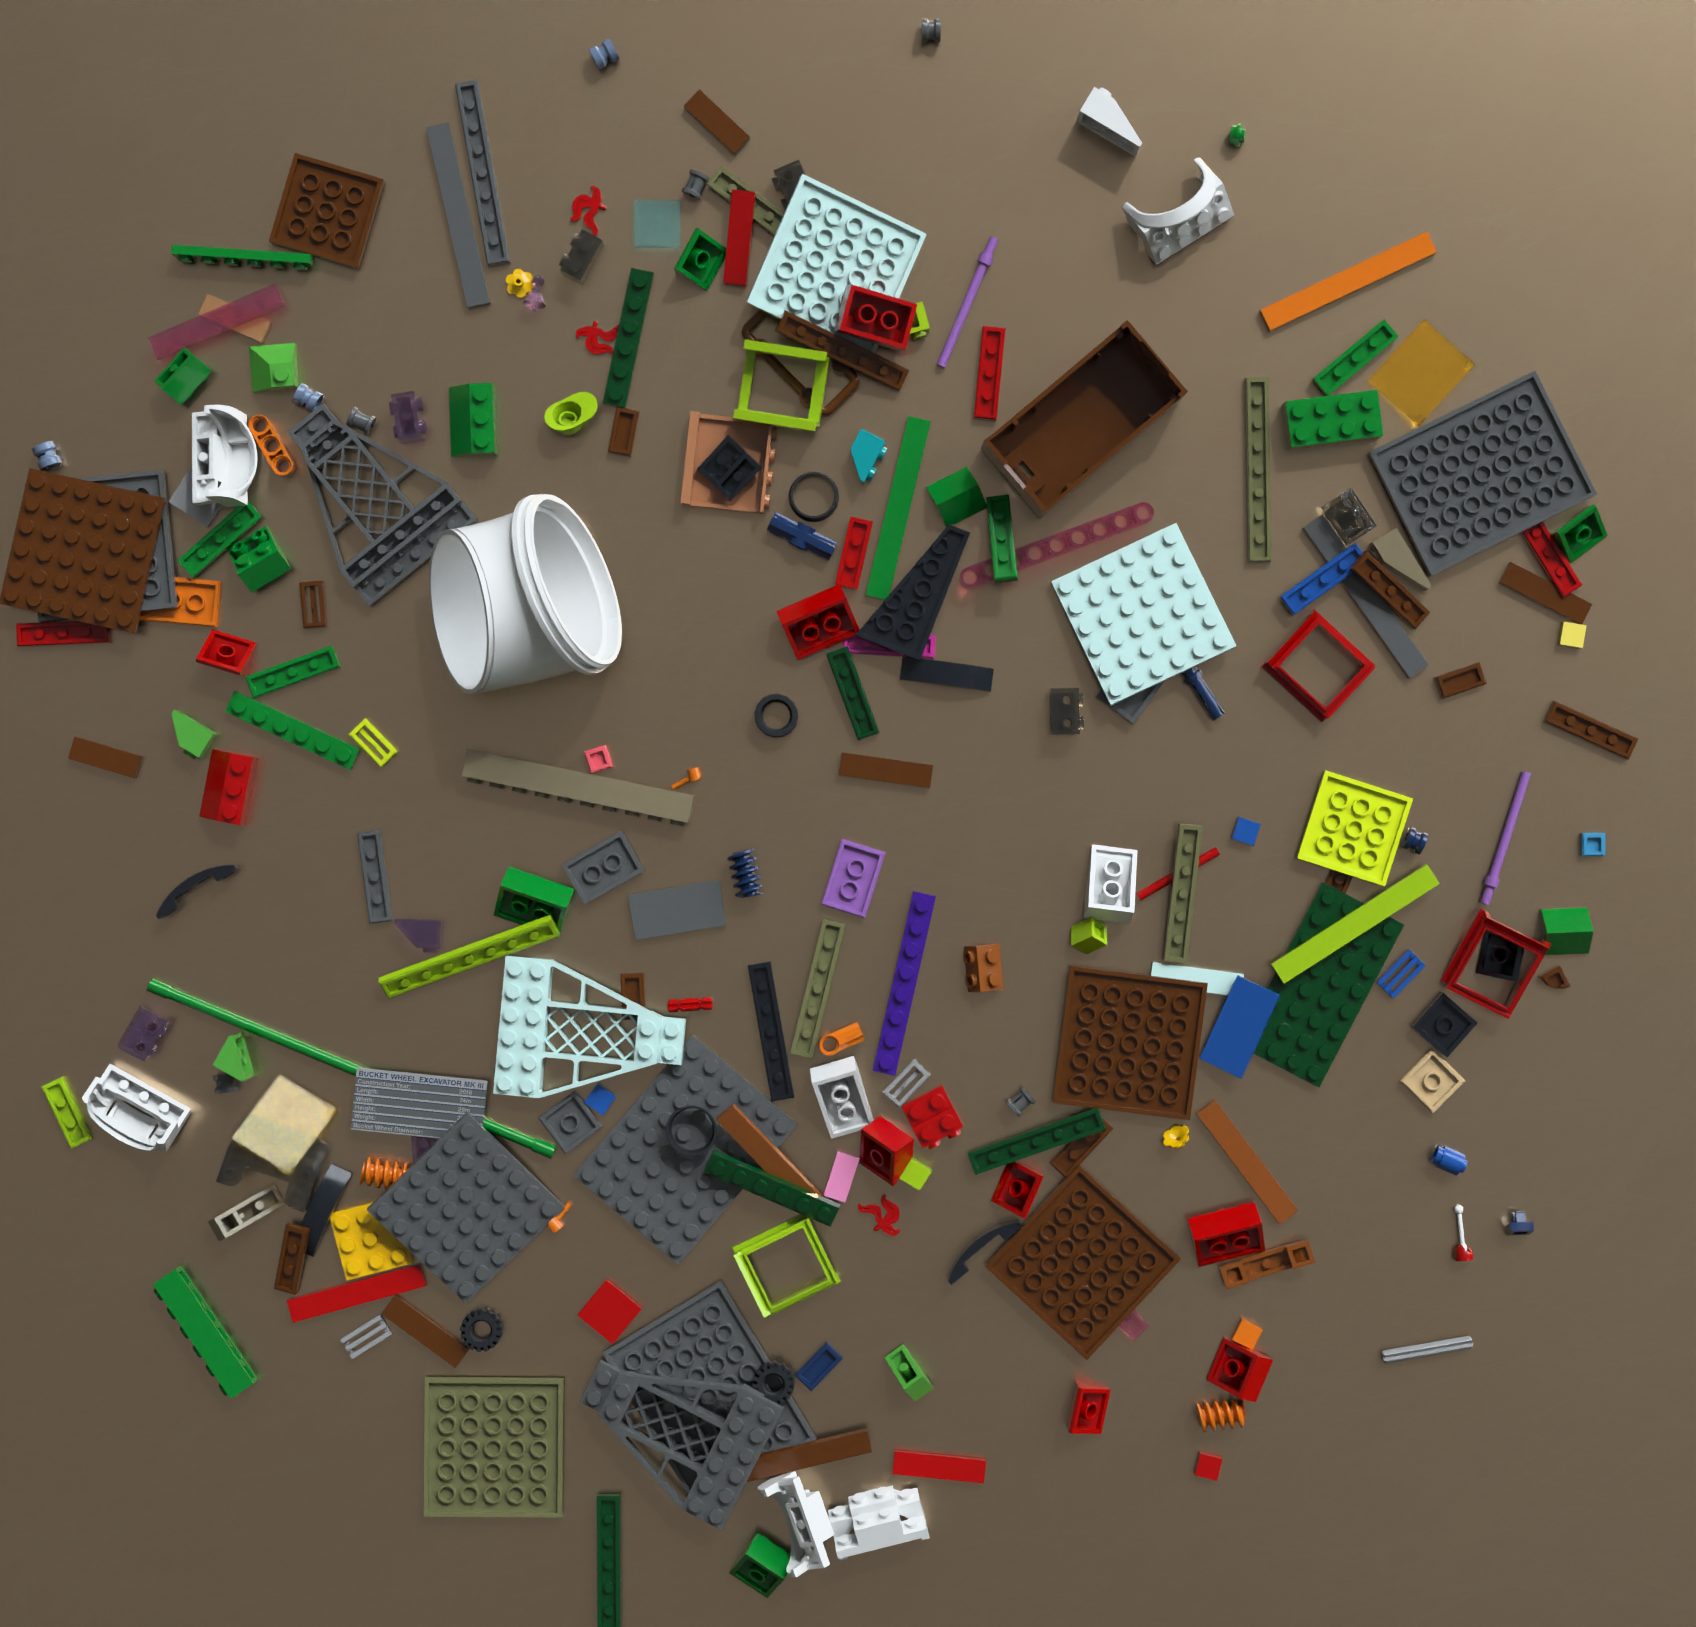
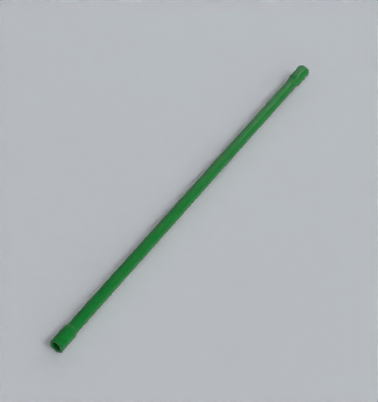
M153 978L148 984L147 991L173 1000L355 1077L357 1068H364L181 992ZM484 1118L483 1127L488 1132L524 1146L549 1159L552 1158L556 1146Z

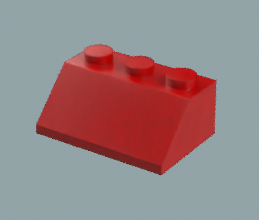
M840 584L776 611L797 660L849 639L860 630Z
M212 749L199 817L235 825L246 824L258 757Z
M1255 1202L1188 1218L1189 1232L1198 1267L1265 1251L1262 1222Z

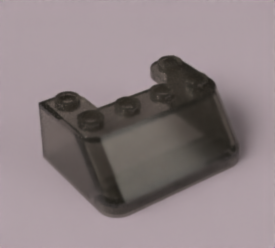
M251 1115L242 1120L229 1144L216 1182L227 1186H234L242 1180L246 1168L289 1182L285 1194L286 1204L292 1209L305 1212L315 1195L330 1147L322 1138L256 1115Z

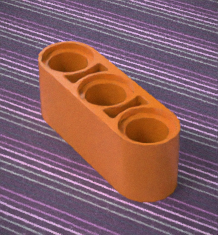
M263 415L253 416L249 421V429L272 470L283 478L292 477L296 472V463L273 423ZM260 421H265V430L262 432H257V423ZM271 441H277L278 444L274 452L268 451V444ZM282 461L289 462V469L286 472H280L279 465Z

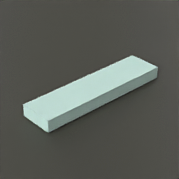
M1152 962L1150 973L1151 976L1207 982V993L1229 995L1237 975L1244 977V974L1157 962Z

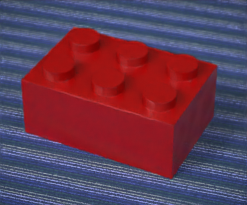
M851 284L845 288L834 332L897 351L905 350L917 304Z

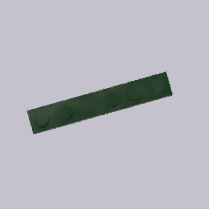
M631 268L603 404L622 408L627 406L654 272Z
M1097 1107L968 1152L967 1154L974 1173L977 1175L1106 1130V1127Z
M714 1149L704 1169V1173L831 1227L840 1208V1204Z
M597 1494V1627H621L620 1494Z

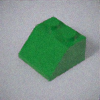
M757 1533L747 1544L729 1573L768 1598L785 1580L787 1576L786 1567L791 1555L785 1549L779 1548L770 1542L767 1537Z

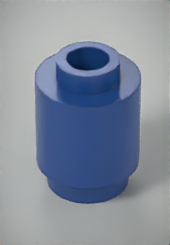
M1437 1146L1431 1158V1163L1435 1164L1436 1168L1455 1176L1463 1173L1468 1163L1465 1160V1154L1446 1146Z

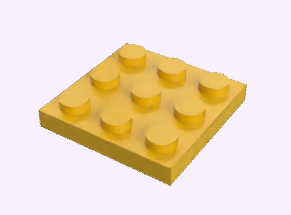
M373 1202L335 1211L330 1218L346 1281L414 1263L413 1254L367 1211V1208Z

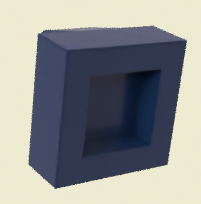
M1515 1211V1214H1512V1222L1506 1226L1507 1236L1530 1235L1534 1231L1533 1222H1526L1525 1211Z

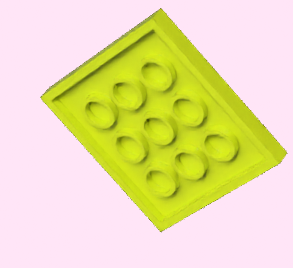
M1324 770L1296 858L1385 886L1413 798Z

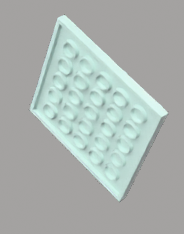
M801 174L745 303L779 319L784 310L875 353L878 347L877 344L834 332L845 288L852 284L899 298L926 237V233Z
M1177 523L1051 581L1052 587L1110 706L1236 648L1232 635Z

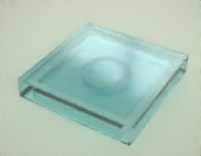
M634 200L635 248H681V200Z

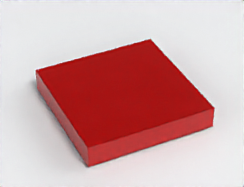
M606 1279L577 1316L613 1344L641 1311L642 1307Z

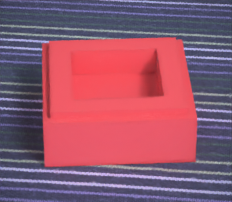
M606 745L584 752L591 774L613 767Z

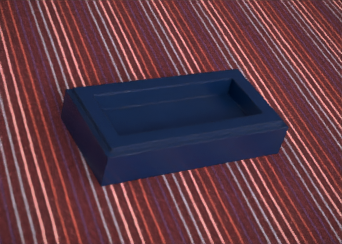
M826 1341L795 1373V1376L812 1391L843 1359V1356Z

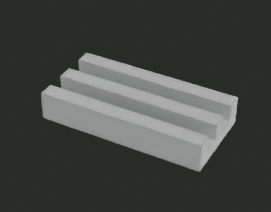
M913 1059L882 1093L900 1108L931 1074ZM915 1066L917 1069L893 1094H890V1090ZM920 1072L924 1075L898 1101L896 1097Z
M381 1314L341 1338L340 1341L342 1344L344 1343L345 1349L349 1351L350 1357L353 1359L390 1336L392 1332ZM379 1321L381 1325L350 1344L349 1339ZM384 1329L385 1333L356 1351L353 1349V1347Z

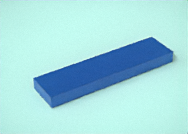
M1354 543L1281 595L1280 599L1290 613L1295 615L1354 573L1349 568L1363 552Z

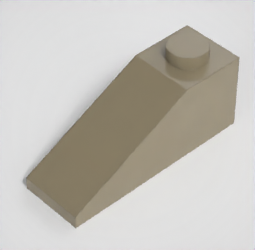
M1397 528L1369 544L1371 556L1377 561L1379 560L1380 564L1423 591L1432 588V585Z
M274 1184L209 1220L208 1223L218 1241H221L285 1203Z

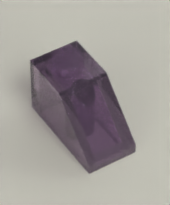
M403 918L394 920V924L416 948H423L425 953H436L437 949L443 948L444 920Z

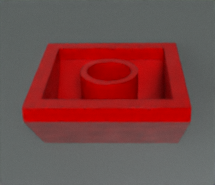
M212 629L196 657V662L246 677L255 651L256 642Z
M1016 1161L1007 1164L991 1201L1026 1219L1044 1177L1042 1172Z
M1078 1381L1075 1382L1066 1424L1068 1433H1102L1111 1389Z

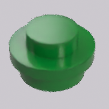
M1238 123L1237 126L1232 125L1230 144L1240 147L1241 143H1245L1246 129H1242V124Z

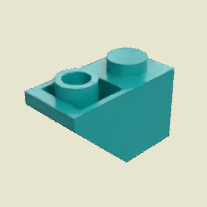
M862 428L850 452L859 481L865 484L866 480H872L877 470L874 468L877 459L882 461L887 448L884 447L886 441Z

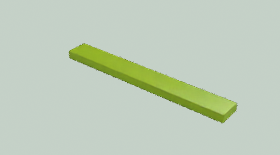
M1425 864L1271 963V966L1282 983L1285 984L1440 883L1429 866Z
M551 915L381 976L379 977V984L389 999L560 936L559 930Z

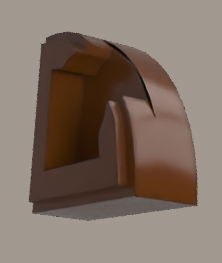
M1559 965L1538 976L1544 984L1552 988L1564 989L1570 987Z

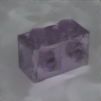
M415 391L391 394L392 402H389L391 415L395 417L396 424L393 425L395 439L398 438L402 444L425 440L424 434L428 433L426 420L421 418L420 411H424L422 397H418Z
M140 1005L117 1046L120 1050L145 1062L146 1058H150L155 1052L157 1046L154 1044L158 1037L162 1038L168 1028V1025H166L167 1019Z

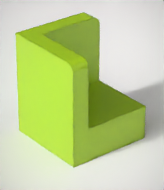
M1089 917L1071 926V946L1084 954H1089L1107 945V925L1097 919Z
M912 1157L899 1179L917 1190H921L932 1170Z

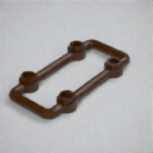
M759 309L742 327V337L746 340L767 343L764 339H757L751 333V330L768 313ZM756 352L757 358H763L799 394L801 404L810 407L813 388H805L772 354ZM830 358V361L832 362L834 372L841 375L844 374L850 382L825 407H822L821 415L823 416L830 415L859 386L860 382L859 376L850 367Z

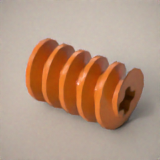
M368 1157L362 1167L360 1185L365 1180L366 1186L370 1187L374 1181L376 1188H380L382 1183H384V1188L388 1189L408 1169L407 1163H404L402 1168L399 1169L398 1162L396 1161L392 1167L389 1166V1160H386L384 1165L381 1166L380 1159L377 1158L375 1163L371 1164V1158Z
M1232 1399L1230 1406L1226 1400H1223L1221 1407L1217 1401H1213L1212 1408H1210L1208 1402H1204L1203 1409L1196 1403L1198 1423L1204 1432H1207L1208 1425L1211 1426L1213 1431H1216L1217 1424H1220L1222 1430H1225L1226 1423H1229L1231 1429H1234L1235 1422H1238L1240 1427L1243 1428L1244 1421H1246L1243 1399H1240L1239 1405L1235 1399Z

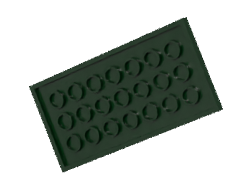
M1321 882L1284 955L1364 903ZM1387 917L1285 984L1282 983L1277 973L1274 972L1266 988L1279 994L1280 997L1254 1054L1319 1088L1404 924L1391 917Z

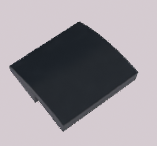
M727 435L700 464L697 470L731 501L762 467L733 438Z

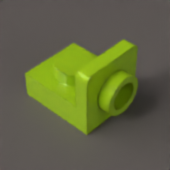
M923 301L915 303L917 308L913 324H918V327L911 328L909 337H913V340L927 336L926 332L930 331Z

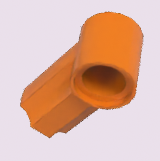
M855 1022L821 1036L818 1041V1047L822 1053L831 1056L865 1040L858 1023ZM828 1038L835 1041V1047L831 1051H826L823 1048V1042Z

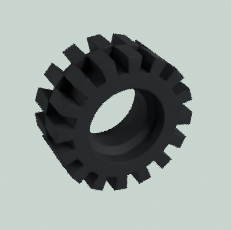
M489 1308L472 1310L464 1318L460 1327L461 1339H464L463 1343L469 1345L471 1350L476 1349V1352H481L482 1350L485 1352L489 1351L490 1348H494L503 1335L504 1327L501 1323V1317L498 1318L495 1311L494 1313L491 1312ZM479 1321L488 1323L491 1329L490 1335L486 1338H478L473 1332L475 1323Z
M768 1361L756 1370L752 1385L754 1389L765 1394V1398L782 1404L793 1393L794 1375L791 1369L787 1368L783 1362L781 1364L778 1361ZM772 1374L778 1375L783 1381L781 1389L775 1392L769 1391L765 1386V1379Z

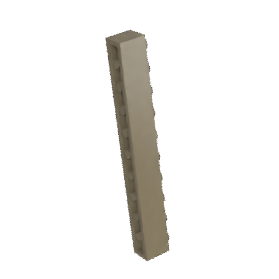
M467 749L462 776L467 777V782L480 784L481 780L490 782V787L503 789L504 785L513 786L512 791L525 794L526 789L535 791L534 796L548 798L549 794L558 796V801L571 803V799L580 800V805L592 808L595 803L603 805L602 810L616 812V809L619 808L626 810L625 815L638 817L639 813L648 814L647 819L661 822L662 818L671 819L670 824L684 826V822L690 823L695 799L694 795Z

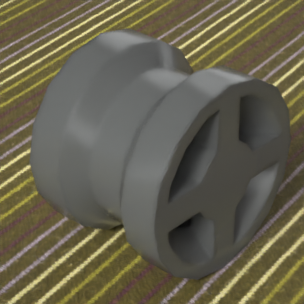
M922 18V42H927L928 40L940 42L941 18H936L934 21Z
M227 1073L213 1075V1080L217 1086L215 1094L238 1091L235 1078Z

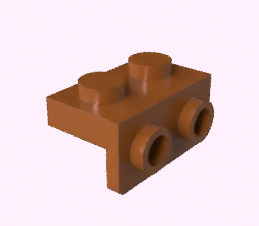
M999 943L965 946L963 958L966 966L968 992L1002 990L1003 978Z

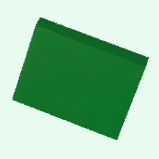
M695 228L674 267L675 273L702 289L708 290L726 256V248L699 228Z
M968 467L926 487L946 527L949 524L954 525L987 508L979 484Z
M1594 504L1584 508L1551 533L1570 563L1608 536L1598 509Z
M1587 907L1540 909L1541 941L1543 939L1551 943L1550 949L1545 955L1589 953L1594 931Z

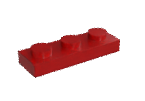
M850 516L835 585L840 584L844 587L858 589L873 521Z

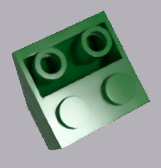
M267 525L254 531L252 535L236 542L227 549L238 576L251 592L256 591L291 569L285 554Z

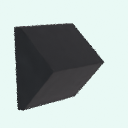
M1486 929L1476 973L1518 982L1525 948Z

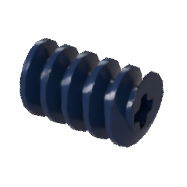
M755 848L735 852L727 858L728 861L735 862L729 869L737 871V873L731 876V879L739 880V882L733 885V888L741 890L735 894V897L746 898L765 894L757 892L758 889L763 887V884L755 882L761 878V875L753 873L759 869V866L751 864L757 860V857L750 856V853L755 851Z

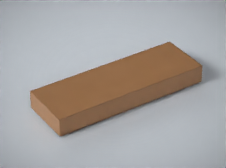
M210 294L206 295L198 313L203 318L262 344L272 324L269 320Z

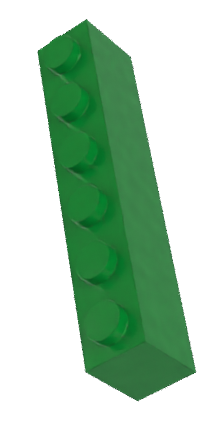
M181 1265L153 1284L155 1295L168 1306V1314L172 1319L178 1321L181 1326V1333L185 1338L191 1340L194 1345L193 1350L199 1358L202 1357L207 1364L206 1369L212 1377L215 1376L219 1381V1388L225 1396L228 1395L232 1399L258 1380Z

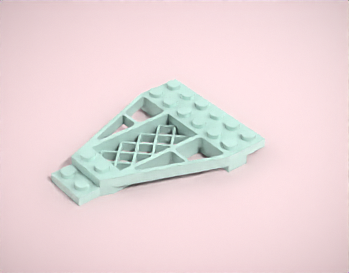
M507 955L505 956L493 1094L541 1098L657 1063L682 1065L686 1019L662 1016L556 962L554 959ZM554 967L582 981L579 1003L551 1001ZM587 984L625 1003L627 1008L587 1004L585 1001ZM550 1007H557L550 1013ZM565 1008L579 1009V1011L571 1017ZM558 1010H561L568 1018L560 1027L551 1018ZM587 1010L600 1011L602 1013L594 1019ZM581 1012H584L591 1021L583 1029L574 1020ZM611 1013H620L625 1015L621 1017L618 1021H616L615 1018L611 1015ZM604 1014L614 1023L605 1032L596 1022ZM627 1016L636 1025L628 1034L619 1024ZM550 1022L556 1030L547 1037L548 1024ZM569 1022L578 1030V1033L570 1040L561 1030ZM592 1024L601 1033L593 1042L584 1033ZM615 1026L624 1036L616 1044L607 1035ZM636 1031V1042L634 1043L629 1036ZM557 1032L566 1041L558 1050L549 1041ZM580 1034L589 1044L581 1052L572 1043ZM602 1037L612 1046L604 1054L594 1045ZM625 1039L634 1048L626 1057L617 1047ZM548 1045L553 1052L546 1051V1046ZM569 1045L575 1054L561 1053L560 1051ZM591 1047L598 1056L582 1054ZM614 1049L620 1058L605 1056ZM632 1054H634V1060L628 1059ZM545 1058L572 1060L574 1062L573 1083L549 1091H542ZM581 1061L618 1064L622 1066L620 1070L578 1081Z

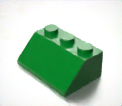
M469 383L449 387L451 457L498 455L496 392L494 384Z
M508 867L500 885L494 916L523 925L551 915L560 935L574 889L522 870Z

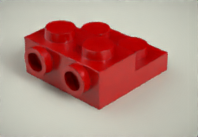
M942 1085L901 1106L922 1148L928 1147L929 1150L941 1144L940 1139L946 1136L952 1139L961 1134L960 1129L963 1128V1124Z

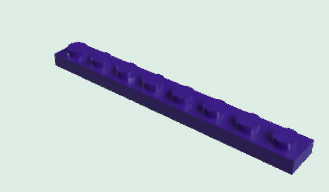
M913 891L873 1071L896 1075L936 896Z

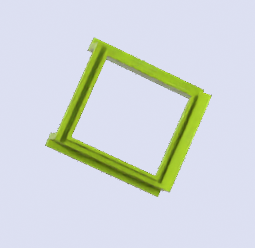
M745 339L743 349H747L741 392L738 409H734L733 418L815 431L816 427L820 426L830 361V358L827 357V352ZM756 352L817 361L808 419L748 410Z
M802 1214L732 1247L734 1250L733 1256L764 1318H768L841 1282L811 1224V1219ZM803 1228L827 1278L771 1305L747 1255Z

